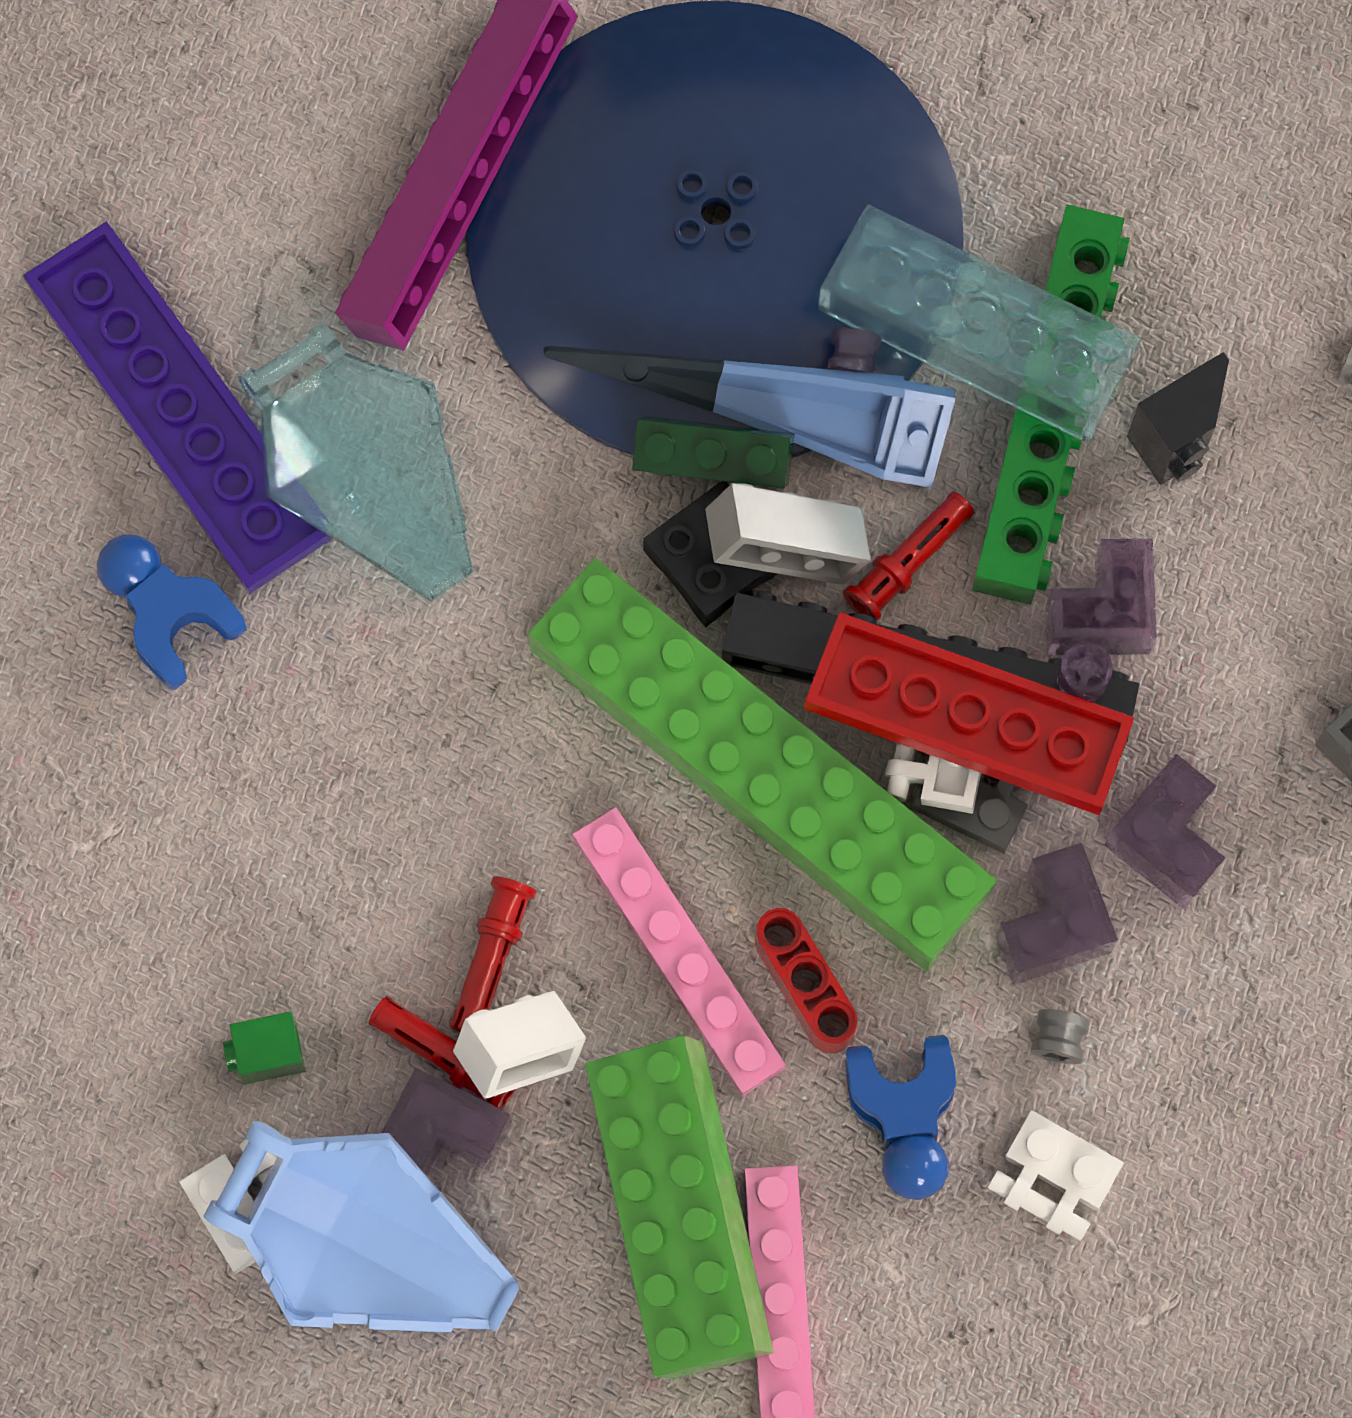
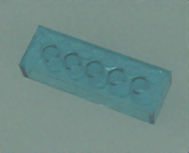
M869 204L863 210L820 289L818 310L1088 444L1092 442L1129 372L1142 339Z

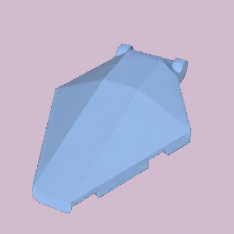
M253 1121L245 1136L249 1141L220 1197L217 1201L212 1200L203 1216L212 1225L243 1239L290 1326L333 1328V1323L364 1324L368 1325L369 1329L452 1333V1328L497 1331L519 1290L518 1280L389 1133L290 1139L266 1124ZM269 1152L278 1156L252 1205L248 1217L239 1214L236 1210L266 1153Z

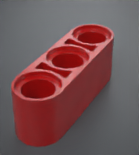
M775 908L767 911L761 916L756 928L755 946L759 956L811 1043L818 1050L825 1053L835 1054L844 1051L851 1044L857 1028V1015L852 1004L800 918L786 908ZM783 926L789 929L794 939L787 946L775 947L766 940L764 934L770 927ZM810 970L818 976L820 986L813 991L802 992L793 985L791 978L798 971ZM829 1014L840 1016L847 1025V1031L838 1037H829L820 1030L818 1021L823 1016Z

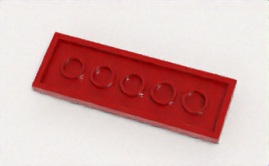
M839 612L803 708L804 710L1099 816L1135 718Z

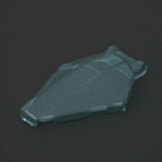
M322 322L308 331L309 337L258 370L250 368L238 376L243 390L261 410L266 495L429 601H433L474 572L465 538L467 529L450 454L447 455L441 429L443 420L435 383L390 369L381 364L375 365L347 353L330 328ZM318 354L325 356L329 362L328 365L279 397H275L269 386Z

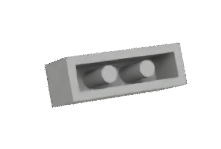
M732 483L705 509L714 563L844 585L871 561L861 507L840 504L836 500L831 499L819 500L797 496L795 493L788 491L776 492L754 488L746 483Z

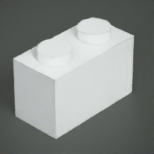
M551 991L535 997L531 995L524 996L510 1005L491 1011L483 1009L473 1013L465 1019L453 1052L483 1098L487 1099L572 1071L586 1037L556 992Z

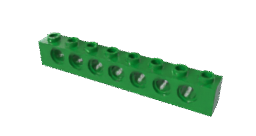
M1066 204L972 591L1028 605L1032 604L1036 589L1046 591L1053 562L1043 558L1047 542L1057 544L1064 514L1056 513L1055 508L1059 495L1069 496L1075 467L1066 466L1070 449L1079 451L1086 421L1077 419L1081 402L1091 403L1097 375L1088 373L1092 356L1102 357L1108 329L1099 327L1103 311H1113L1119 283L1110 281L1114 265L1123 267L1130 241L1129 237L1121 236L1125 220L1123 217ZM1087 260L1094 263L1099 271L1092 274L1083 273L1075 266V263ZM1079 306L1087 312L1088 317L1079 320L1073 319L1065 313L1064 308ZM1059 351H1066L1076 358L1077 363L1069 366L1061 365L1055 361L1052 355ZM1047 397H1056L1063 401L1066 409L1060 412H1052L1047 410L1041 401ZM1036 443H1044L1054 450L1055 455L1051 458L1042 459L1035 456L1031 452L1030 447ZM1023 490H1035L1042 495L1044 502L1036 506L1027 505L1020 499L1018 494ZM1014 536L1024 537L1031 542L1033 549L1026 553L1015 552L1009 547L1007 540Z

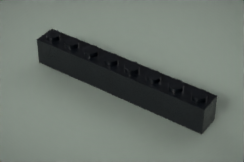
M751 590L748 591L747 595L736 592L722 649V660L731 667L812 684L838 615L827 613L826 607L812 602H799L797 606L777 602L778 598L764 591ZM848 614L1133 717L1140 683L1128 681V675L1122 672L1103 669L1099 670L1097 674L1079 670V666L1076 663L1066 659L1051 658L1048 662L1028 658V654L1025 651L1013 647H999L998 651L977 647L978 643L968 637L952 635L946 640L928 636V632L925 629L915 625L900 624L897 628L877 624V619L866 614Z

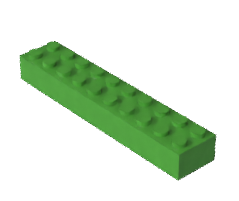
M597 558L590 562L528 633L531 652L926 972H928L992 895L997 879Z

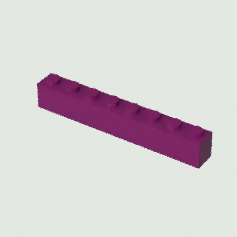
M497 0L494 12L483 33L475 42L472 53L459 78L454 82L445 105L437 120L430 127L425 143L416 160L409 167L406 179L396 198L388 207L371 245L364 252L358 270L349 287L341 296L340 304L335 314L356 338L402 351L405 350L578 18L577 13L568 0Z

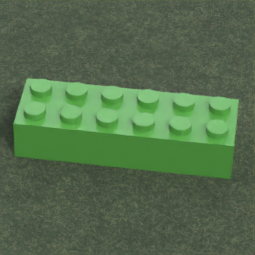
M682 1035L585 1063L654 1377L677 1379L773 1354L770 1333L703 1042Z

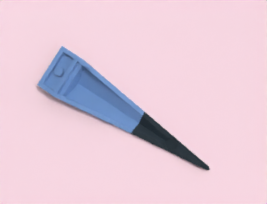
M560 346L543 347V353L549 359L683 401L760 430L795 434L794 443L878 478L932 488L956 400L954 389L906 381L904 376Z

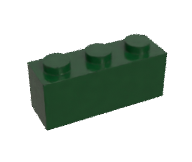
M643 416L637 419L632 470L784 489L789 485L795 434Z

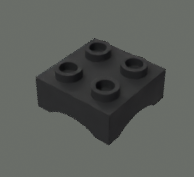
M725 481L719 482L643 538V551L676 587L704 627L718 619L733 605L736 592L748 594V591L755 589L778 574L714 563L705 509L729 487V484Z

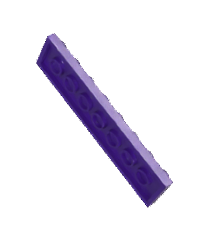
M107 221L23 275L28 287L249 594L334 538L332 530Z

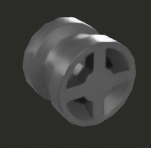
M1055 1009L1039 1010L1037 1023L1040 1026L1039 1037L1033 1040L1030 1052L1039 1058L1057 1063L1081 1064L1084 1054L1083 1049L1080 1047L1081 1037L1088 1032L1090 1021L1081 1015Z

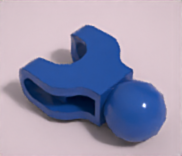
M132 534L121 535L108 541L100 551L96 564L98 577L108 591L116 596L126 598L128 608L136 616L134 640L137 654L141 661L168 689L176 690L187 679L184 663L172 647L173 638L180 628L192 622L206 623L227 640L237 639L247 631L244 617L214 581L201 577L184 578L175 575L165 564L162 565L161 556L155 545L144 537Z
M943 1034L925 1038L922 1052L923 1070L916 1079L906 1083L890 1082L881 1076L874 1063L872 1051L867 1046L848 1047L846 1051L845 1068L851 1110L861 1121L874 1127L881 1135L885 1151L882 1158L884 1179L886 1184L896 1194L906 1199L922 1200L934 1195L943 1187L949 1175L947 1155L942 1146L937 1142L939 1132L937 1120L950 1106L957 1081L949 1040Z

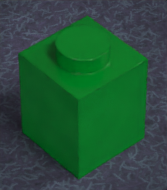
M292 1011L229 1024L232 1040L223 1041L228 1071H238L244 1085L306 1072L297 1023Z

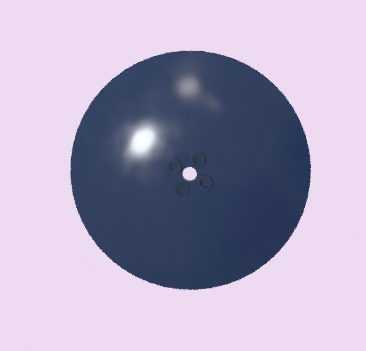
M692 1L662 5L631 13L601 25L563 48L467 229V254L471 282L479 310L494 343L509 367L528 390L554 414L578 431L606 446L630 455H634L637 419L643 416L751 429L757 428L614 378L549 359L544 355L543 347L560 346L904 376V380L910 381L924 364L940 337L952 308L961 272L964 243L962 205L957 179L949 154L934 123L919 100L901 79L868 50L847 36L820 22L777 8L734 1ZM720 205L728 210L730 217L721 225H711L702 218L701 214L708 206ZM794 443L792 458L813 450Z

